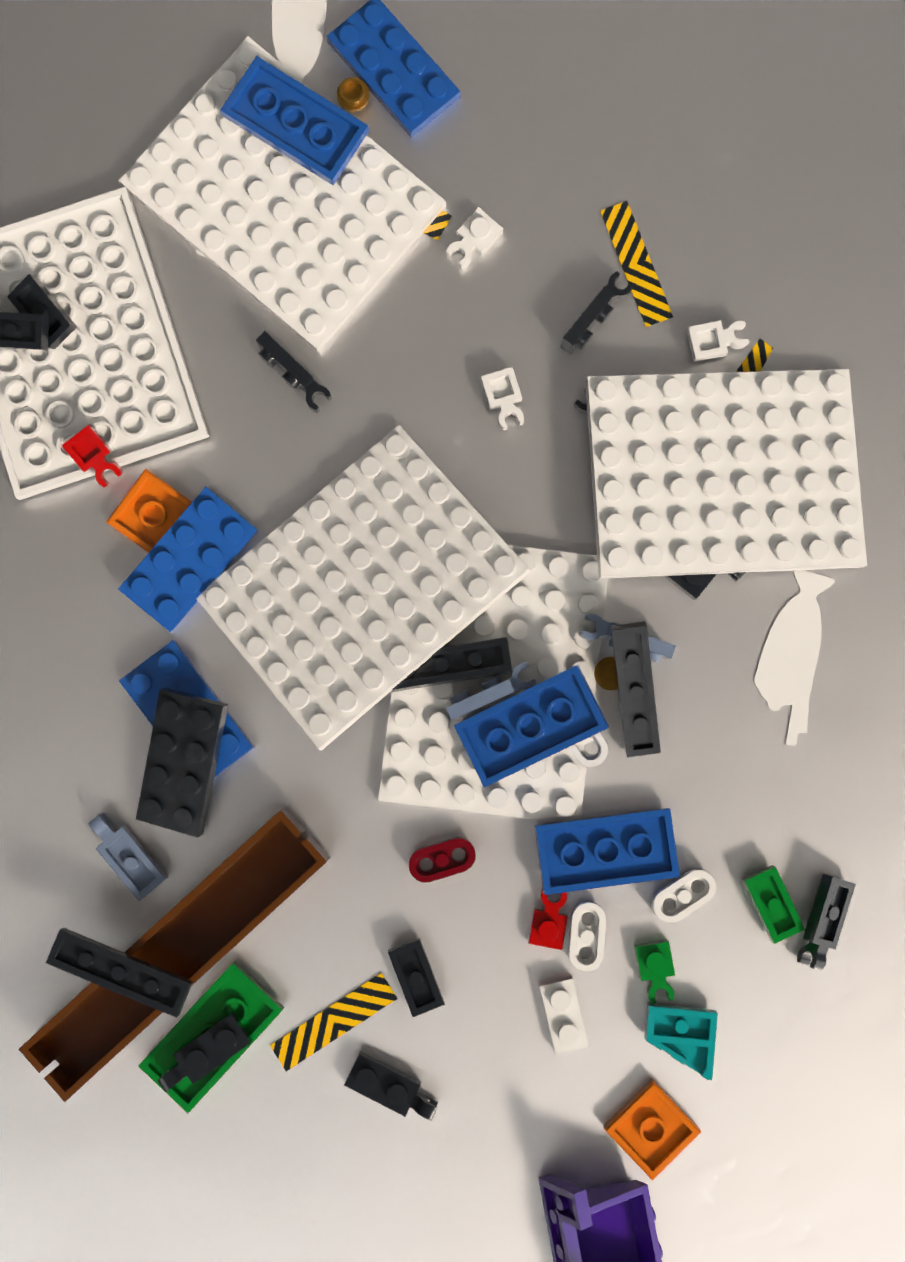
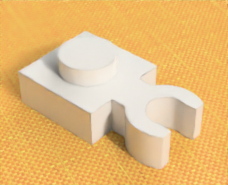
M478 207L457 230V236L461 241L453 242L448 246L446 257L450 259L454 253L461 252L464 258L459 262V268L461 270L465 269L471 262V254L475 251L482 257L503 234V227Z
M721 320L688 327L686 332L693 363L726 356L728 353L727 346L734 349L746 347L750 342L749 338L741 340L737 339L734 335V331L744 329L746 326L745 321H736L728 329L724 330Z
M513 367L481 376V383L490 411L500 408L498 424L501 430H507L505 418L509 415L517 418L519 426L523 425V412L514 405V403L522 401V395Z

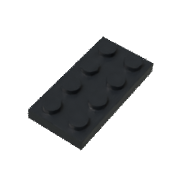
M167 687L160 689L136 820L197 838L203 835L228 704Z

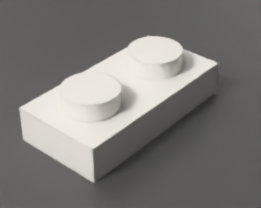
M572 976L540 983L539 987L555 1054L589 1047Z

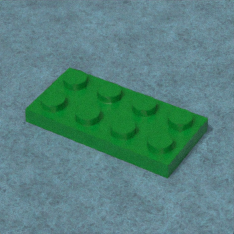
M234 961L138 1067L162 1089L157 1080L161 1078L163 1073L178 1064L173 1056L174 1053L228 1014L234 1012L252 1038V1042L196 1083L192 1084L186 1076L165 1092L186 1113H189L283 1011L284 1006Z

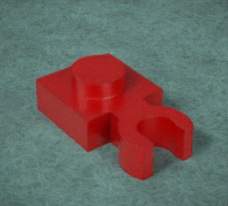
M91 424L61 445L83 472L92 467L96 471V481L104 488L109 485V482L103 475L106 469L114 471L118 477L123 474L122 468L117 463L106 459L105 456L112 452V449Z
M542 889L541 900L544 904V910L536 908L533 910L528 944L562 950L568 915L559 913V909L565 905L567 893H560L558 900L550 901L547 895L543 894Z

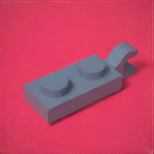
M596 614L585 615L584 619L592 621L595 629L592 633L580 631L579 636L585 640H594L601 636L610 640L608 645L613 647L611 626L619 624L607 622ZM648 635L651 662L659 663L660 659H672L676 646Z
M528 663L518 664L513 669L511 678L504 682L498 676L481 684L483 691L470 696L467 690L449 698L452 705L446 707L450 719L458 718L520 689L533 687L537 683L535 679L523 682L519 678L520 671L529 667Z
M105 813L99 814L88 823L91 829L103 841L95 849L138 901L168 878L125 825L116 831L112 821Z

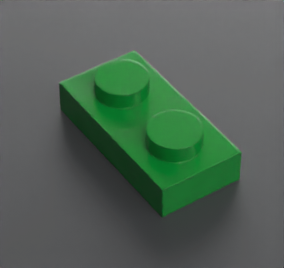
M771 865L742 879L772 943L776 944L805 930L775 866Z

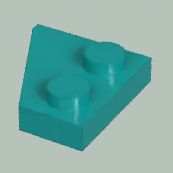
M647 1003L645 1040L659 1050L665 1051L681 1064H685L698 1072L703 1078L712 1080L717 1011Z

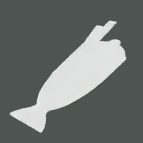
M272 0V38L277 60L304 82V77L313 68L320 52L326 22L327 0Z
M794 570L796 581L800 587V593L790 599L776 617L764 644L754 677V683L760 695L768 702L770 710L779 711L782 706L792 705L785 745L792 746L797 745L798 733L808 734L809 698L818 662L822 634L821 612L816 596L835 583L833 578L807 570Z

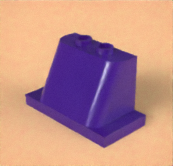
M550 1173L538 1177L553 1262H662L663 1251L657 1237L655 1227L656 1214L651 1205L648 1184L638 1180H631L584 1189Z

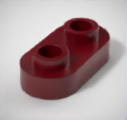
M455 837L419 848L410 857L409 871L417 881L423 883L433 882L465 872L475 862L474 846L465 838ZM456 848L463 849L465 852L464 858L461 860L454 859L452 857L453 850ZM423 858H429L433 866L429 870H424L420 867V861Z

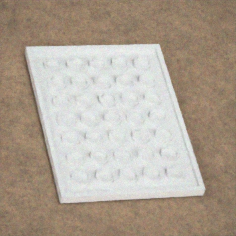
M247 36L118 181L122 187L127 188L131 195L319 352L442 210H444L446 201L369 136L365 137L333 186L224 118L220 109L256 56L311 89Z
M123 187L1 227L0 312L19 313L7 296L28 274H33L39 278L77 326L56 349L48 348L47 351L0 348V450L15 497L22 500L94 476L96 471L92 467L83 472L61 446L89 424L93 426L112 449V452L105 456L106 459L117 463L120 467L210 437L127 188Z
M849 369L587 376L585 386L599 579L862 568L867 566Z
M398 425L215 579L197 598V601L316 747L322 751L391 692L396 685L405 680L410 673L418 669L436 651L446 645L529 574L530 569L404 429Z
M508 545L527 565L530 573L443 647L507 637L512 670L520 663L526 662L529 667L520 671L519 678L521 681L529 682L535 679L537 682L535 685L579 665L595 697L596 680L594 671L599 662L601 636L594 640H585L579 636V632L587 631L592 633L595 629L592 621L584 619L585 615L596 614L604 619L608 578L599 579L597 556ZM512 673L391 692L378 801L557 823L581 820L587 766L580 764L568 747L485 788L483 787L454 725L527 689L515 691L453 720L450 719L446 707L452 705L449 698L467 690L470 696L483 691L481 684L498 676L504 682L511 678ZM589 743L585 746L587 753L589 752Z

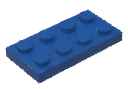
M369 0L326 36L327 43L354 74L367 85L369 91L410 138L461 97V91L381 0Z
M258 56L255 57L220 109L224 118L333 186L369 133V125Z
M205 486L118 590L169 632H172L197 603V598L220 576L258 530Z
M175 640L169 642L119 680L152 726L159 691L162 688L167 687L221 702ZM228 710L214 778L255 748Z
M576 665L454 725L485 788L608 729L609 725L579 665Z
M670 808L534 825L544 895L680 877Z

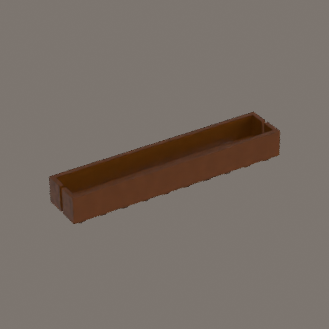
M285 807L276 813L124 953L189 979L194 984L331 857L311 835L306 839L301 835L306 829ZM91 982L18 1050L38 1073L54 1060L59 1063L44 1079L59 1097L66 1102L163 1012Z

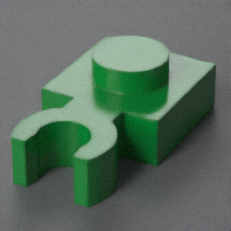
M665 939L634 945L639 978L641 981L650 980L646 993L651 1004H656L655 992L658 989H665L667 999L674 1001V990L666 982V977L675 976L669 941Z

